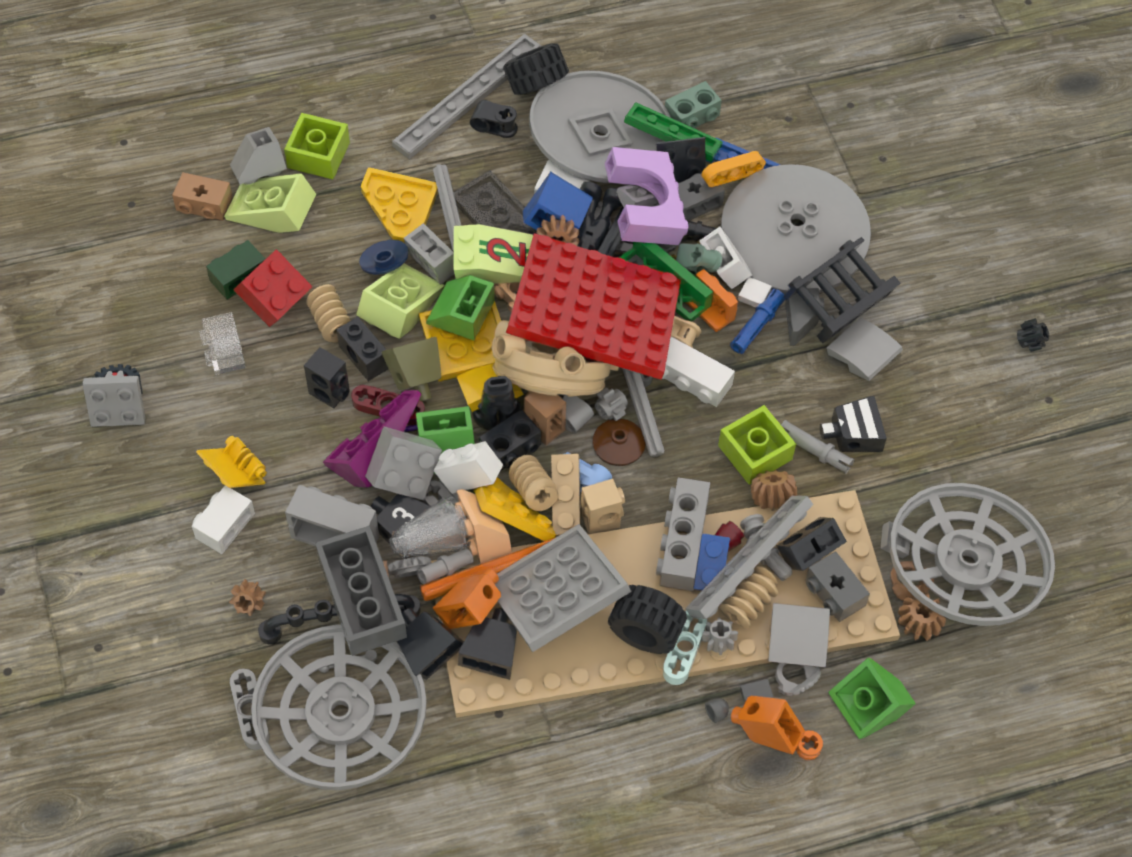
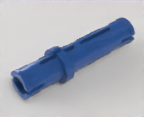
M773 289L765 301L757 305L754 315L731 341L730 347L736 353L743 354L765 324L773 320L776 310L786 300L780 290Z

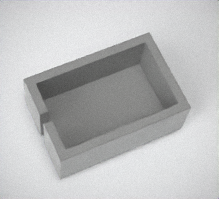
M299 485L285 511L291 538L315 546L316 542L369 525L375 542L377 543L379 539L375 510L366 504L358 505L349 502L339 495L331 496L322 493L316 487Z

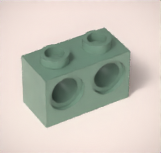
M704 81L665 100V107L672 119L696 129L699 125L713 121L720 116L722 100L708 83Z

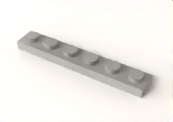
M791 496L685 608L689 615L702 619L713 616L718 611V606L735 593L739 583L753 574L754 567L772 553L771 549L789 535V530L797 522L806 517L807 511L813 505L809 497Z

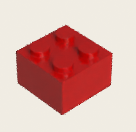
M276 249L234 291L270 327L312 288V285Z

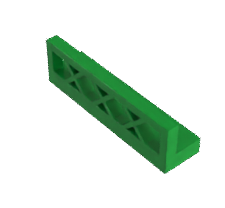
M633 242V247L619 257L628 261L637 255L643 260V265L664 273H671L681 280L677 298L679 303L676 304L675 312L685 320L693 322L711 307L713 291L656 243ZM682 302H693L698 308L689 313L682 307Z

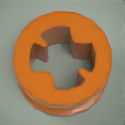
M805 731L796 748L797 754L805 760L816 759L823 747L821 736L814 731ZM813 741L815 743L814 747L806 750L804 748L805 742Z

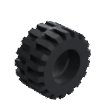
M556 43L546 44L509 60L503 66L514 95H523L546 87L562 79L569 72L559 44Z
M629 585L631 592L617 600L608 618L610 629L621 640L639 650L656 654L670 653V651H673L687 620V614L683 607L676 600L659 590L643 585Z

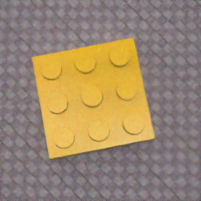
M495 301L475 340L428 325L426 321L431 311L419 313V321L425 339L437 337L441 367V379L438 382L457 378L456 376L471 369L495 363L492 342L495 337L496 327L501 322Z

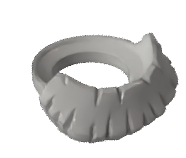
M779 663L775 672L776 681L779 684L778 692L783 695L786 694V696L798 695L808 690L818 681L821 675L819 667L801 665L805 671L806 680L801 684H796L786 680L782 674L783 667L788 663Z

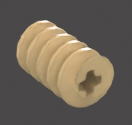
M325 284L317 287L309 294L307 305L320 332H322L324 340L335 343L338 342L336 329L350 322L351 319L347 316V311L343 308L344 305L340 301L335 287Z
M523 455L512 463L509 470V478L528 507L535 511H543L554 505L558 498V492L555 489L554 482L537 458L532 455Z
M761 566L754 567L753 574L746 578L745 581H742L735 593L726 598L724 604L720 605L721 611L733 623L749 628L751 626L749 619L756 620L758 618L756 612L761 613L765 609L763 604L769 605L771 603L770 596L776 597L778 595V590L775 587L778 584L776 577L766 568Z

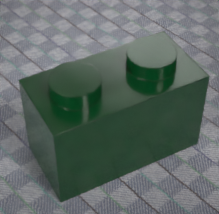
M247 240L240 245H236L231 251L220 258H215L206 266L209 281L228 300L237 294L234 289L265 258Z

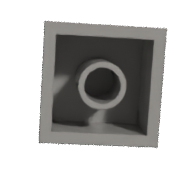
M383 427L365 477L375 488L424 500L442 449L433 440Z

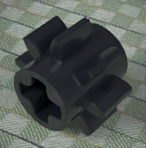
M1034 318L1020 324L1022 329L1017 330V339L1022 348L1029 347L1030 352H1034L1046 346L1045 342L1049 340V331L1045 323L1037 324V320Z

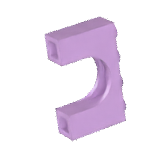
M612 147L605 162L608 182L643 187L650 191L659 202V206L654 207L625 205L618 219L622 241L679 245L683 236L687 234L688 222L684 217L683 202L679 198L678 183L675 182L673 174L674 166L670 162L668 152Z

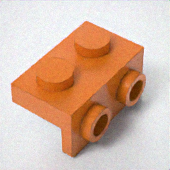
M703 269L696 274V278L713 291L711 307L703 312L700 317L715 332H718L735 320L738 301L733 293L727 292L720 285L715 276L710 275ZM685 302L693 310L698 308L693 302Z

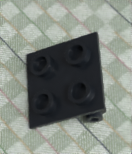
M705 137L656 143V151L668 152L670 162L674 166L675 182L681 183L690 179L697 173L701 174L706 168Z

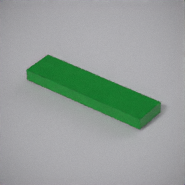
M637 102L634 103L624 119V123L666 142L705 137L706 160L710 162L713 161L723 141Z

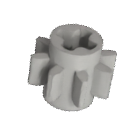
M606 387L597 394L599 399L596 400L595 408L603 419L611 420L614 418L617 421L626 414L624 410L626 405H628V401L619 389L609 390Z
M718 617L713 623H706V631L702 632V641L708 642L707 651L713 650L722 655L727 649L734 650V641L738 638V631H731L732 621L727 622Z

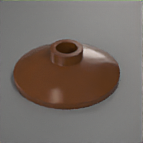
M626 419L608 420L602 423L593 435V449L596 455L610 465L625 466L634 463L642 456L645 450L646 443L641 428ZM616 436H622V437H624V438H623V439H617V438H615V437H616Z

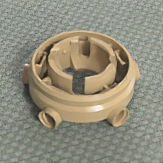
M507 320L501 321L496 327L495 337L492 342V352L495 358L493 370L497 376H506L510 379L511 383L525 390L557 396V394H564L568 397L593 395L605 388L604 381L609 376L610 370L618 371L619 367L584 357L571 347L557 349L507 334L506 330L509 323Z

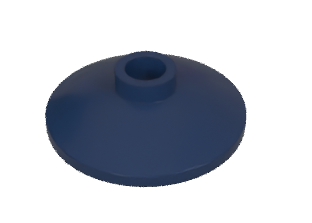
M399 240L381 241L371 245L362 253L359 264L361 269L368 274L379 275L389 273L405 263L409 250L406 244Z

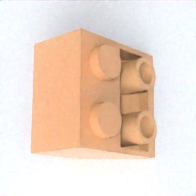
M463 489L457 490L459 502L455 503V508L459 519L462 518L463 521L459 523V529L463 539H469L467 540V545L472 556L476 555L480 564L512 553L509 534L502 520L481 511L475 494Z

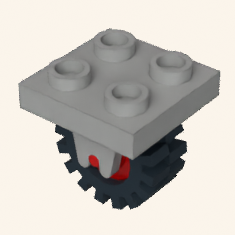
M118 364V367L109 365V369L103 367L101 368V373L97 371L94 374L95 377L84 378L83 390L91 427L145 424L146 417L141 395L143 391L140 374L136 368H131L130 365H126L123 368V364Z

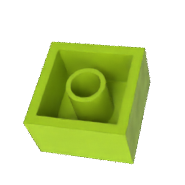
M301 113L284 148L287 168L334 179L350 144L348 124Z
M763 405L721 429L718 446L750 485L757 474H765V471L772 472L793 460L796 443L766 406Z

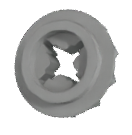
M420 556L395 561L388 565V574L394 575L395 578L417 575V570L431 564V559Z

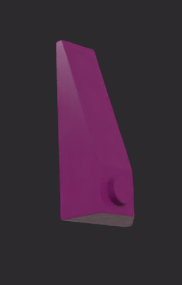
M404 390L380 410V418L364 423L360 427L362 432L351 442L346 438L323 461L324 465L354 487L368 488L373 486L365 475L383 427H388L404 432L420 399L421 393L419 390Z

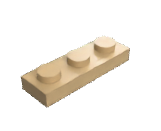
M579 454L551 455L552 481L558 492V498L554 505H552L555 537L560 536L578 524L581 526Z

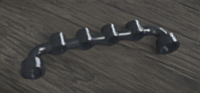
M395 594L401 613L408 608H412L417 615L420 614V601L416 596ZM324 599L316 602L312 609L303 610L299 605H291L287 608L286 613L275 615L259 625L258 633L260 640L268 645L277 643L282 636L280 627L282 625L289 624L292 627H300L304 621L318 619L320 622H328L333 616H338L335 606Z

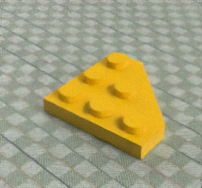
M369 167L361 184V193L392 240H399L405 243L404 237L423 223L427 224L438 194L436 182Z
M498 477L494 484L474 488L481 511L543 541L555 538L556 534L551 525L552 522L538 511L530 509L521 495L509 488Z

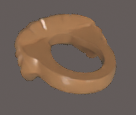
M912 561L900 562L903 570L916 571ZM893 567L890 579L893 584L892 590L894 594L902 601L907 597L913 598V595L905 585L897 580V573ZM919 581V584L916 585L923 594H927L928 590H930L923 581Z

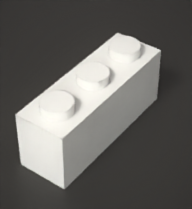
M671 337L662 379L672 382L682 391L692 393L702 402L710 403L717 407L733 385L735 371Z

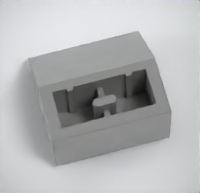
M269 127L246 134L230 163L231 170L238 183H244L245 185L255 183L258 178L264 176H276L282 170L287 169L279 142Z

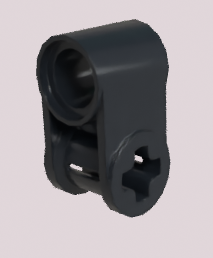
M488 100L478 102L469 122L470 126L478 132L489 133L503 138H511L518 131V126L515 123L517 117L516 110L511 106L492 103Z

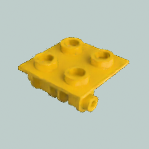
M230 436L227 438L225 448L196 451L204 460V464L211 468L220 478L221 483L228 488L264 485L266 483L262 479L267 474L265 465L251 453L249 448H246V445L238 437Z

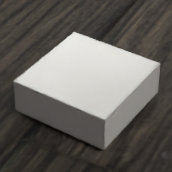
M749 277L738 295V301L757 307L758 304L763 303L768 297L772 286Z

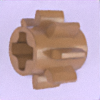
M244 579L240 586L235 585L231 590L234 596L229 603L234 604L238 614L241 612L252 616L255 609L261 610L265 604L262 599L266 591H261L258 585L259 582L253 583Z

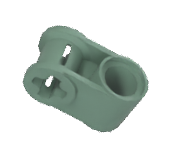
M682 243L679 244L676 261L692 274H696L703 269L708 273H713L721 266L722 255L717 250H707L701 244Z

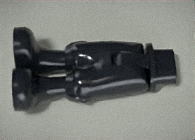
M583 182L580 190L592 196L593 199L579 228V235L577 237L579 239L578 247L598 251L611 228L610 216L615 209L622 206V203L617 195V189H607L603 197L600 215L595 219L594 214L602 197V189L593 182Z
M506 376L491 377L484 383L481 402L478 405L479 409L472 412L474 421L481 428L491 430L497 426L496 414L498 411L501 423L521 410V405L515 398L512 383Z

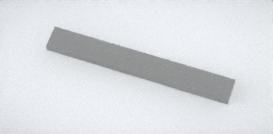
M523 34L392 141V147L410 160L476 106L479 101L483 100L507 80L503 69L506 62L541 45L526 34Z

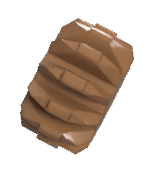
M552 215L550 217L551 222L543 219L541 222L542 227L537 229V234L546 235L552 239L572 243L576 246L579 244V239L577 238L579 230L574 228L573 220L565 222L564 215L560 217V220H556V217Z
M765 471V474L759 473L752 480L751 494L755 505L760 506L761 509L770 508L772 511L777 508L780 509L791 496H797V486L794 476L788 475L786 471Z
M914 596L913 598H905L903 605L898 610V615L901 616L898 620L899 626H906L904 629L905 635L912 632L914 633L915 640L919 639L920 635L926 641L932 635L937 637L941 632V628L946 623L944 616L932 611ZM939 598L933 600L937 604L940 603Z

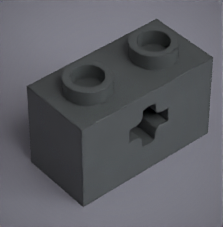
M700 173L678 183V194L680 201L683 202L685 220L690 221L723 206L725 192L721 185L709 187Z
M836 551L808 569L806 576L807 587L813 594L819 596L823 601L824 608H829L830 615H834L839 622L866 606L870 593Z

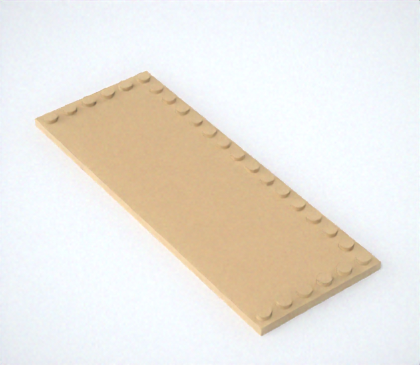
M856 490L810 497L809 499L813 505L807 511L806 517L789 530L790 533L785 539L819 517L834 518L847 542L825 557L836 551L870 593L866 606L841 622L834 615H830L827 653L899 640L900 633ZM760 506L708 514L705 516L703 534L714 535L722 523L726 524L729 521H732L741 529V521L754 514H761L764 517L763 523H766L779 509L771 511L770 508L761 509ZM665 522L589 534V537L627 582L628 586L643 585L659 590L676 600L683 607L684 611L702 591L695 589L689 591L660 586L661 575H656L658 558L664 559L665 551H660L662 535H668L669 527H664ZM678 532L680 535L688 534L686 532ZM744 537L741 540L742 544L728 552L726 565L746 545L748 539ZM538 543L511 547L513 553ZM680 555L673 556V557L676 558V559H683V558H684L683 556H680ZM473 556L474 562L454 571L453 574L480 565L477 556ZM760 562L756 565L766 568L771 573H773V571L767 565H762ZM809 567L804 571L792 570V575L784 581L780 580L773 573L778 581V584L775 585L778 595L776 597L770 596L771 603L769 605L763 604L765 609L761 613L756 612L758 615L756 620L749 619L751 623L749 628L732 623L731 631H738V638L734 641V650L727 649L722 655H719L718 652L713 650L707 651L708 642L701 641L688 677L771 663L768 661L773 603L824 608L823 601L819 596L813 594L807 587L806 576ZM445 595L435 598V604H437ZM615 601L534 652L531 651L517 631L510 680L458 666L459 651L446 662L455 715L458 718L666 681L663 677V666L667 654H656L639 650L615 635L608 625V618L616 603ZM496 603L486 617L492 618L494 609L501 608L500 605ZM720 605L718 606V611L713 616L707 618V622L710 623L716 621L718 617L727 622L731 621L723 614ZM693 618L688 632L693 633L698 619ZM472 626L451 630L465 641ZM686 640L680 641L677 644V647L683 652L693 649L692 643ZM677 659L676 666L672 669V674L677 675L678 671H680L682 660Z

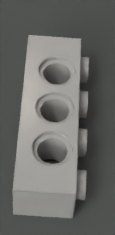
M678 477L676 488L671 487L669 503L673 504L672 511L667 510L664 527H669L668 535H662L660 551H665L664 559L658 558L656 575H661L660 586L689 591L694 590L710 482ZM689 508L691 511H684L682 509ZM678 532H686L688 534L680 535ZM680 555V556H683L684 558H683V559H676V558H674L673 556Z

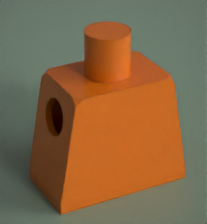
M486 569L482 574L463 578L433 607V610L450 629L481 624L501 597V592L495 586L499 581L498 575L493 570Z
M751 695L747 698L743 708L736 706L731 713L732 723L741 725L751 741L788 754H794L805 732L788 702L784 699Z

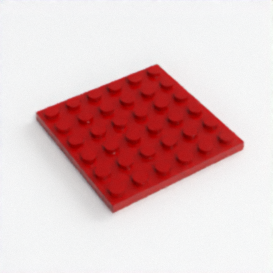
M534 233L506 333L557 349L571 347L584 357L662 380L666 367L681 280L668 272L664 273L645 265L634 264L622 258L611 257L601 254L596 250H588L572 243H565L546 235Z

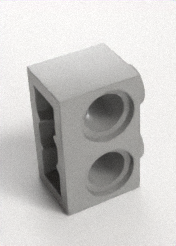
M424 223L404 237L410 256L440 285L454 275V252Z

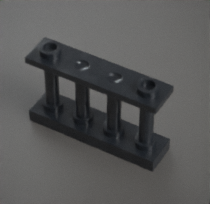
M862 237L855 242L848 240L839 248L840 252L803 279L800 276L796 277L788 284L790 289L783 296L788 300L798 293L822 322L821 326L823 329L819 332L817 338L822 344L890 295L901 284L895 276L887 281L880 279L856 251L865 241ZM846 257L850 258L872 284L873 291L870 294L867 290L864 292L841 265L840 262ZM830 269L835 272L856 297L855 305L852 306L850 303L847 304L824 277L823 274ZM815 281L838 308L840 316L837 318L833 315L830 316L806 286Z

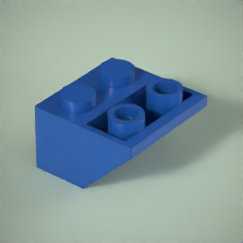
M550 171L524 208L523 222L537 230L539 227H542L541 222L543 219L551 222L550 217L552 215L556 217V220H560V217L564 215L565 222L573 220L574 228L579 230L593 198Z

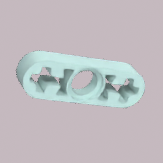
M685 611L687 614L686 623L673 651L667 654L663 666V677L672 685H680L687 680L702 641V632H705L707 619L696 618L698 623H696L693 633L688 632L690 622H692L694 617H691L687 611ZM686 640L692 643L693 649L683 652L677 647V644L680 641ZM677 659L682 660L680 671H678L677 675L672 674V669L675 668Z

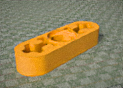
M753 151L714 162L703 170L701 177L709 187H715L746 178L762 170L766 161L758 151Z

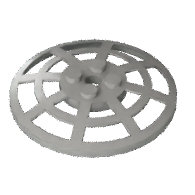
M946 483L932 486L908 499L900 508L891 527L889 552L899 579L908 591L922 604L951 620L979 626L1002 625L1014 622L1027 616L1039 606L1046 597L1053 582L1055 571L1054 552L1043 527L1021 504L993 489L967 483ZM950 496L971 497L982 500L978 514L965 511L945 512L939 498ZM929 501L935 516L923 523L916 534L902 526L903 521L914 509ZM992 505H996L1013 515L1025 526L1028 532L1014 538L1002 525L988 518ZM950 521L974 522L972 530H954ZM937 525L940 526L945 535L939 542V545L924 539L928 531ZM987 527L997 533L1005 543L997 546L989 537L983 534L984 528ZM898 535L912 543V560L916 571L904 572L897 555L896 542ZM1033 541L1039 547L1043 560V578L1026 575V560L1021 547ZM920 548L935 555V567L923 568L920 559ZM1010 552L1014 554L1017 573L1002 569L1003 555ZM962 556L973 558L975 563H967L963 560ZM942 576L946 581L954 585L951 595L937 587L931 579ZM996 579L1012 582L1011 588L1000 597L990 587ZM923 581L934 594L949 602L948 607L945 608L925 596L912 582ZM1022 585L1040 588L1031 603L1019 612L1013 613L1004 604L1018 593ZM964 590H979L987 601L974 602L963 600ZM960 606L971 609L994 608L1002 617H974L960 614L958 611Z
M332 625L301 634L290 640L273 655L258 677L253 692L251 712L258 743L266 757L279 771L306 786L324 790H344L358 788L375 782L389 774L406 759L414 749L422 733L426 719L427 701L421 674L414 675L397 642L381 646L389 652L377 665L363 657L346 655L345 635L342 626ZM334 638V655L317 659L302 669L290 658L294 653L310 644ZM397 660L405 666L412 677L417 692V698L400 701L397 687L387 673ZM346 664L362 667L369 670L371 674L363 682L346 677ZM334 665L335 677L317 684L309 677V675L323 667ZM282 666L293 678L283 693L280 708L262 707L267 686L274 673ZM380 680L389 691L392 703L375 705L370 691ZM299 685L303 686L310 693L305 708H289ZM338 705H344L348 708V712L344 716L338 717L332 713L333 709ZM418 710L413 734L406 747L400 753L389 745V742L397 731L401 713ZM392 715L390 725L382 739L370 730L375 716ZM262 718L280 720L284 737L292 748L281 759L274 754L267 742ZM289 720H307L312 733L299 743L292 733ZM362 738L373 747L362 755L347 759L348 744ZM320 741L335 745V760L319 757L309 751ZM379 753L392 761L385 768L370 776L346 782L347 767L365 763ZM302 757L318 766L335 768L334 782L312 780L294 772L289 767Z

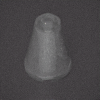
M451 496L446 497L392 532V538L389 539L394 554L398 553L403 558L468 549L471 541L466 543L465 536L468 535L466 528L467 520L460 505L454 506L451 501L455 499Z

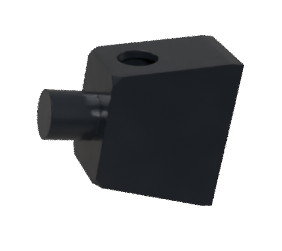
M408 608L402 612L407 638L398 640L397 643L414 675L421 674L422 679L427 680L460 650L464 641L433 614L424 611L417 616L412 608Z
M502 608L494 609L492 618L486 617L481 624L472 626L459 650L458 666L508 680L511 679L517 630L514 625L508 623L509 618Z

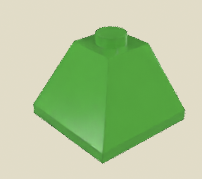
M871 658L863 661L828 692L859 739H863L893 723L916 704L902 682Z

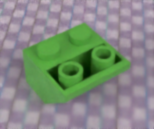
M472 275L448 281L426 323L456 335L475 340L495 301L494 283Z
M469 406L416 413L418 436L433 440L442 449L441 454L448 449L453 450L465 447L468 444H475Z

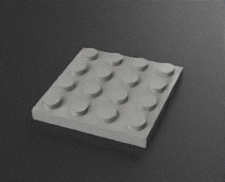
M580 524L497 573L499 581L495 584L501 592V597L497 603L504 610L532 652L631 592L627 582Z

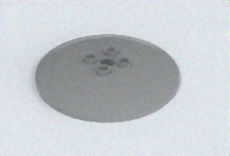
M578 71L568 73L557 82L540 89L531 105L529 126L532 137L540 151L559 168L583 179L609 183L605 162L612 147L656 151V143L666 142L624 123L625 116L634 103L637 102L670 117V114L663 103L650 90L629 78L603 71ZM595 132H599L600 134H604V136H599V135L595 134Z
M804 165L772 166L748 176L738 184L728 197L721 220V228L752 273L750 277L771 285V290L778 289L783 294H786L787 290L790 289L788 284L798 276L803 279L840 252L839 248L848 240L855 242L860 237L865 240L856 249L861 257L865 259L871 237L869 217L857 194L836 176ZM800 219L804 224L802 226H795L791 223V220ZM849 257L840 262L851 276L858 270ZM832 269L823 274L834 288L843 283ZM815 281L806 286V288H818L819 293L823 292Z

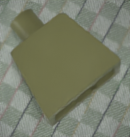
M437 337L382 351L385 362L399 390L413 387V390H419L421 393L420 401L432 398L428 383L441 379Z

